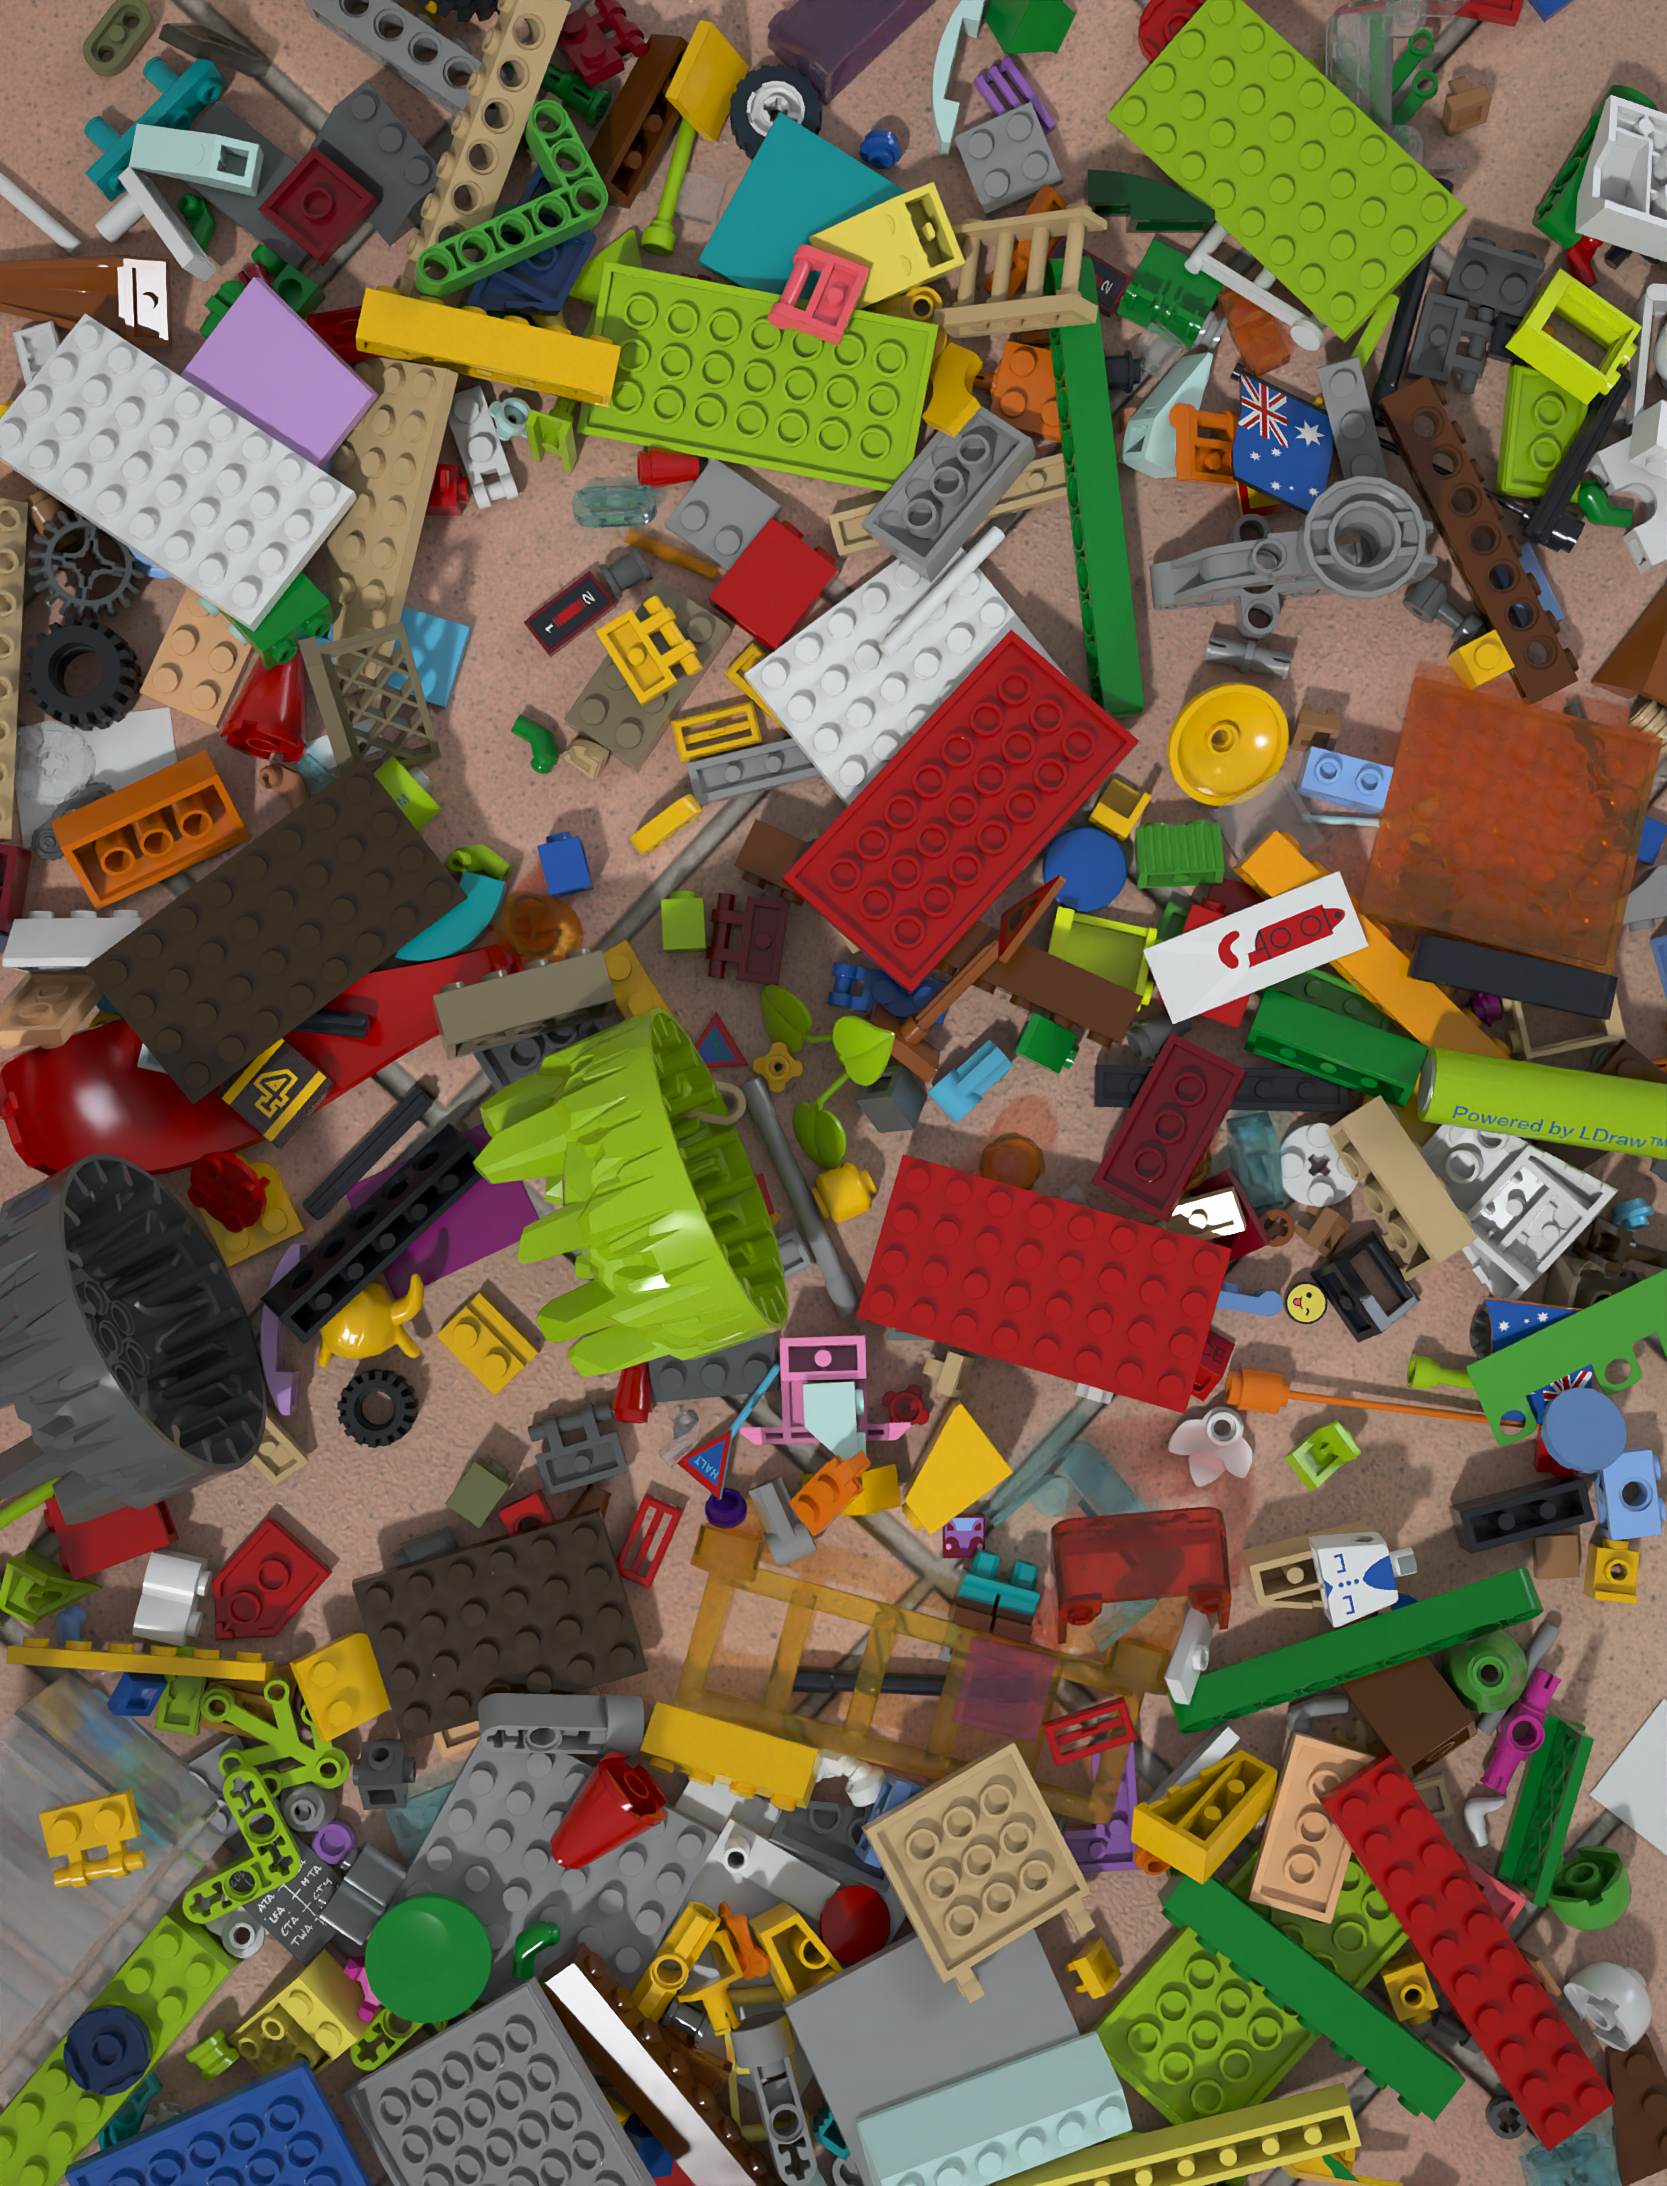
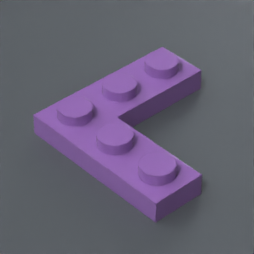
M1090 1740L1089 1743H1093L1099 1740ZM1130 1742L1090 1756L1095 1826L1066 1827L1063 1836L1081 1873L1141 1870L1133 1860V1854L1138 1845L1131 1841L1133 1809L1137 1806L1134 1744Z

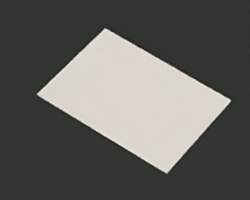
M170 707L122 713L125 716L124 719L120 722L112 719L108 721L110 727L102 730L94 726L92 731H83L78 727H75V729L68 727L61 722L18 727L14 781L23 849L33 848L31 837L34 835V831L39 829L53 816V812L59 805L71 801L87 788L88 784L104 782L106 785H111L112 789L117 791L177 763ZM75 809L66 811L62 816L75 811Z
M1663 1698L1589 1795L1667 1855V1700Z

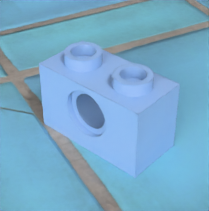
M1311 746L1303 753L1293 794L1375 815L1384 808L1394 768Z
M1643 1446L1624 1447L1622 1455L1612 1465L1593 1473L1601 1536L1613 1541L1662 1535L1661 1523L1666 1521V1509L1663 1499L1657 1495L1656 1481L1661 1478V1469L1657 1456L1652 1455V1449ZM1634 1481L1638 1487V1494L1633 1501L1625 1503L1622 1497L1623 1488L1629 1482Z

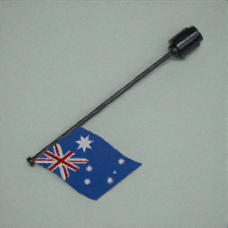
M1237 363L1230 377L1237 382L1239 380L1240 414L1231 450L1233 480L1307 516L1315 499L1325 491L1333 454L1332 429L1327 411L1244 371L1245 366ZM1378 436L1382 448L1400 456L1394 443ZM1432 463L1437 473L1441 475L1451 474V471ZM1483 487L1488 498L1494 496L1499 505L1521 515L1518 524L1524 526L1521 535L1526 537L1525 529L1543 497L1538 500L1537 504L1529 501L1524 508ZM1565 509L1549 541L1541 545L1555 552L1561 549L1570 553L1585 526V522L1577 519V513Z

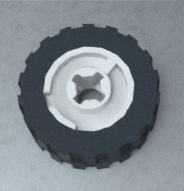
M777 64V66L764 65L757 71L752 70L747 73V77L744 80L741 79L736 85L737 90L732 94L730 100L732 135H735L736 144L739 149H743L746 156L751 160L755 157L773 124L769 115L773 110L781 111L787 117L819 136L822 126L820 95L817 88H813L812 81L807 76L801 75L799 70L786 68L785 65Z

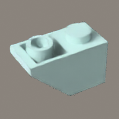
M853 1380L802 1383L805 1428L833 1454L839 1455L843 1461L853 1457L860 1450L866 1455L865 1432H857L856 1415H864L863 1389H855Z

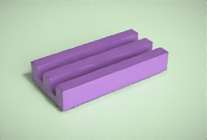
M1009 56L1004 58L997 67L994 65L988 69V73L985 75H979L974 79L973 85L997 117L1007 111L989 86L993 81L1012 109L1022 105L1002 76L1006 73L1026 103L1031 101L1038 120L1042 125L1044 135L1055 129L1056 123Z

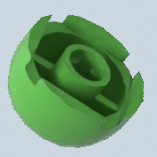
M1603 1846L1578 1848L1577 1851L1580 1856L1567 1863L1564 1862L1563 1854L1559 1858L1547 1900L1548 1905L1556 1916L1570 1927L1579 1930H1601L1608 1928L1627 1911L1631 1901L1632 1889L1625 1864L1621 1861L1615 1850Z

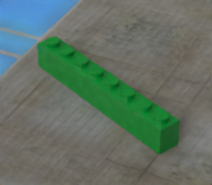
M1176 1870L1157 1894L1164 1907L1161 1913L1179 1929H1182L1185 1924L1198 1934L1195 1940L1206 1951L1214 1956L1218 1951L1231 1960L1228 1966L1240 1978L1248 1983L1252 1978L1265 1987L1262 1993L1267 1999L1280 2009H1283L1287 2004L1299 2014L1296 2020L1301 2026L1314 2036H1317L1321 2031L1332 2040L1329 2046L1336 2054L1348 2063H1351L1355 2058L1366 2067L1363 2073L1370 2081L1382 2090L1389 2085L1400 2094L1397 2098L1398 2102L1416 2117L1423 2112L1431 2120L1435 2121L1466 2081L1455 2065L1402 2023L1398 2022L1397 2019L1214 1874L1202 1885L1181 1871Z

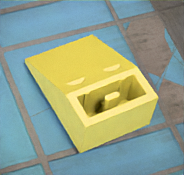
M934 182L896 196L809 237L812 247L870 268L867 281L855 307L858 310L866 309L908 292L911 289L950 275L965 264Z
M324 1948L306 1967L300 1968L227 2039L262 2076L304 2057L315 2076L358 2041L381 2013L382 2009L378 2006L371 2022L363 2021L357 2016V2012L365 1998L364 1991L355 1980H352L343 1972L341 1965Z

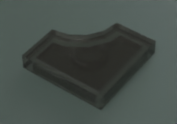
M199 22L163 24L158 38L194 58L205 59L224 65L248 77L266 76L271 63L268 61L269 59Z

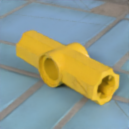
M689 1900L631 1992L637 2008L646 2018H650L656 2024L678 1989L685 1985L690 1970L721 1922V1919L713 1910L701 1902ZM666 1959H673L681 1965V1968L678 1970H668L661 1962Z

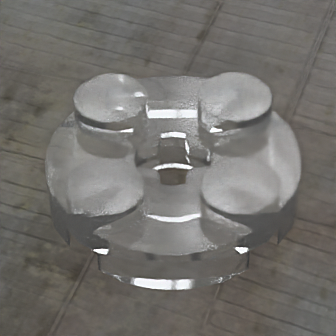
M44 721L33 726H26L17 733L14 788L27 799L42 806L58 807L64 802L71 801L87 788L88 784L92 783L96 770L95 755L86 739L74 728L61 722ZM50 753H55V758L62 761L61 768H55L52 775H46V769L41 767L42 760L47 759Z

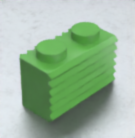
M1196 819L1187 822L1185 825L1177 826L1174 824L1168 826L1164 822L1156 821L1136 828L1134 852L1138 889L1222 884L1225 865L1220 823L1210 824L1207 820Z

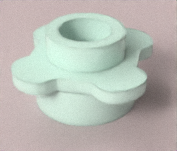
M511 397L505 399L502 403L499 401L491 403L488 411L494 417L497 426L495 434L499 439L508 441L511 437L520 435L528 438L525 423L531 409L524 400ZM508 417L513 418L515 422H510Z

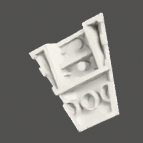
M1442 1125L1421 1148L1426 1163L1434 1174L1443 1179L1448 1188V1195L1456 1207L1463 1211L1472 1223V1230L1478 1238L1461 1250L1474 1268L1472 1270L1481 1283L1486 1284L1495 1298L1518 1300L1560 1257L1619 1191L1517 1136Z

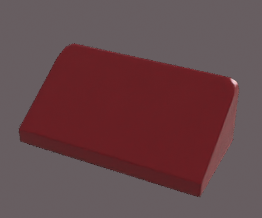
M1231 1168L1213 1174L1189 1189L1191 1196L1194 1197L1234 1186L1247 1224L1245 1231L1214 1238L1217 1245L1232 1249L1229 1261L1238 1259L1270 1244L1268 1235Z

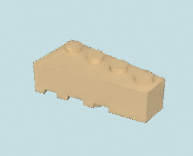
M1379 1095L1326 1130L1351 1179L1355 1181L1361 1180L1364 1185L1362 1200L1369 1213H1375L1381 1217L1387 1229L1382 1238L1389 1251L1398 1249L1405 1263L1399 1270L1407 1282L1440 1264L1478 1237L1472 1230V1223L1469 1217L1456 1207L1448 1195V1188L1443 1179L1434 1174L1424 1160V1154L1420 1145L1415 1140L1409 1138L1399 1123L1400 1120L1396 1110Z

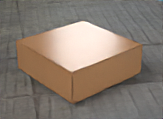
M1544 1534L1532 1537L1534 1578L1580 1577L1577 1534Z

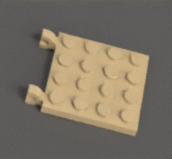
M1010 1739L861 1827L939 1978L944 1983L953 1978L960 1994L966 1997L970 2004L985 1996L971 1967L1056 1914L1063 1911L1069 1926L1072 1929L1076 1928L1081 1936L1096 1927L1081 1901L1082 1898L1092 1892L1015 1742Z

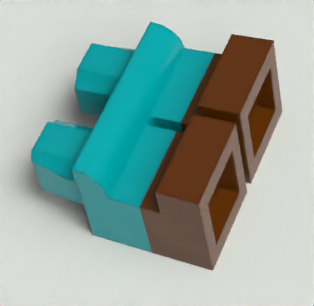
M977 1548L970 1562L969 1569L962 1568L947 1615L951 1623L989 1633L990 1629L992 1634L1030 1644L1034 1612L1041 1595L1036 1588L1038 1566L1031 1562L1015 1559L1010 1579L997 1577L995 1575L1000 1560L999 1554Z

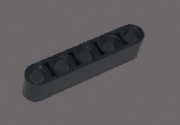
M1420 934L1415 935L1407 977L1604 1020H1610L1619 979L1616 976Z

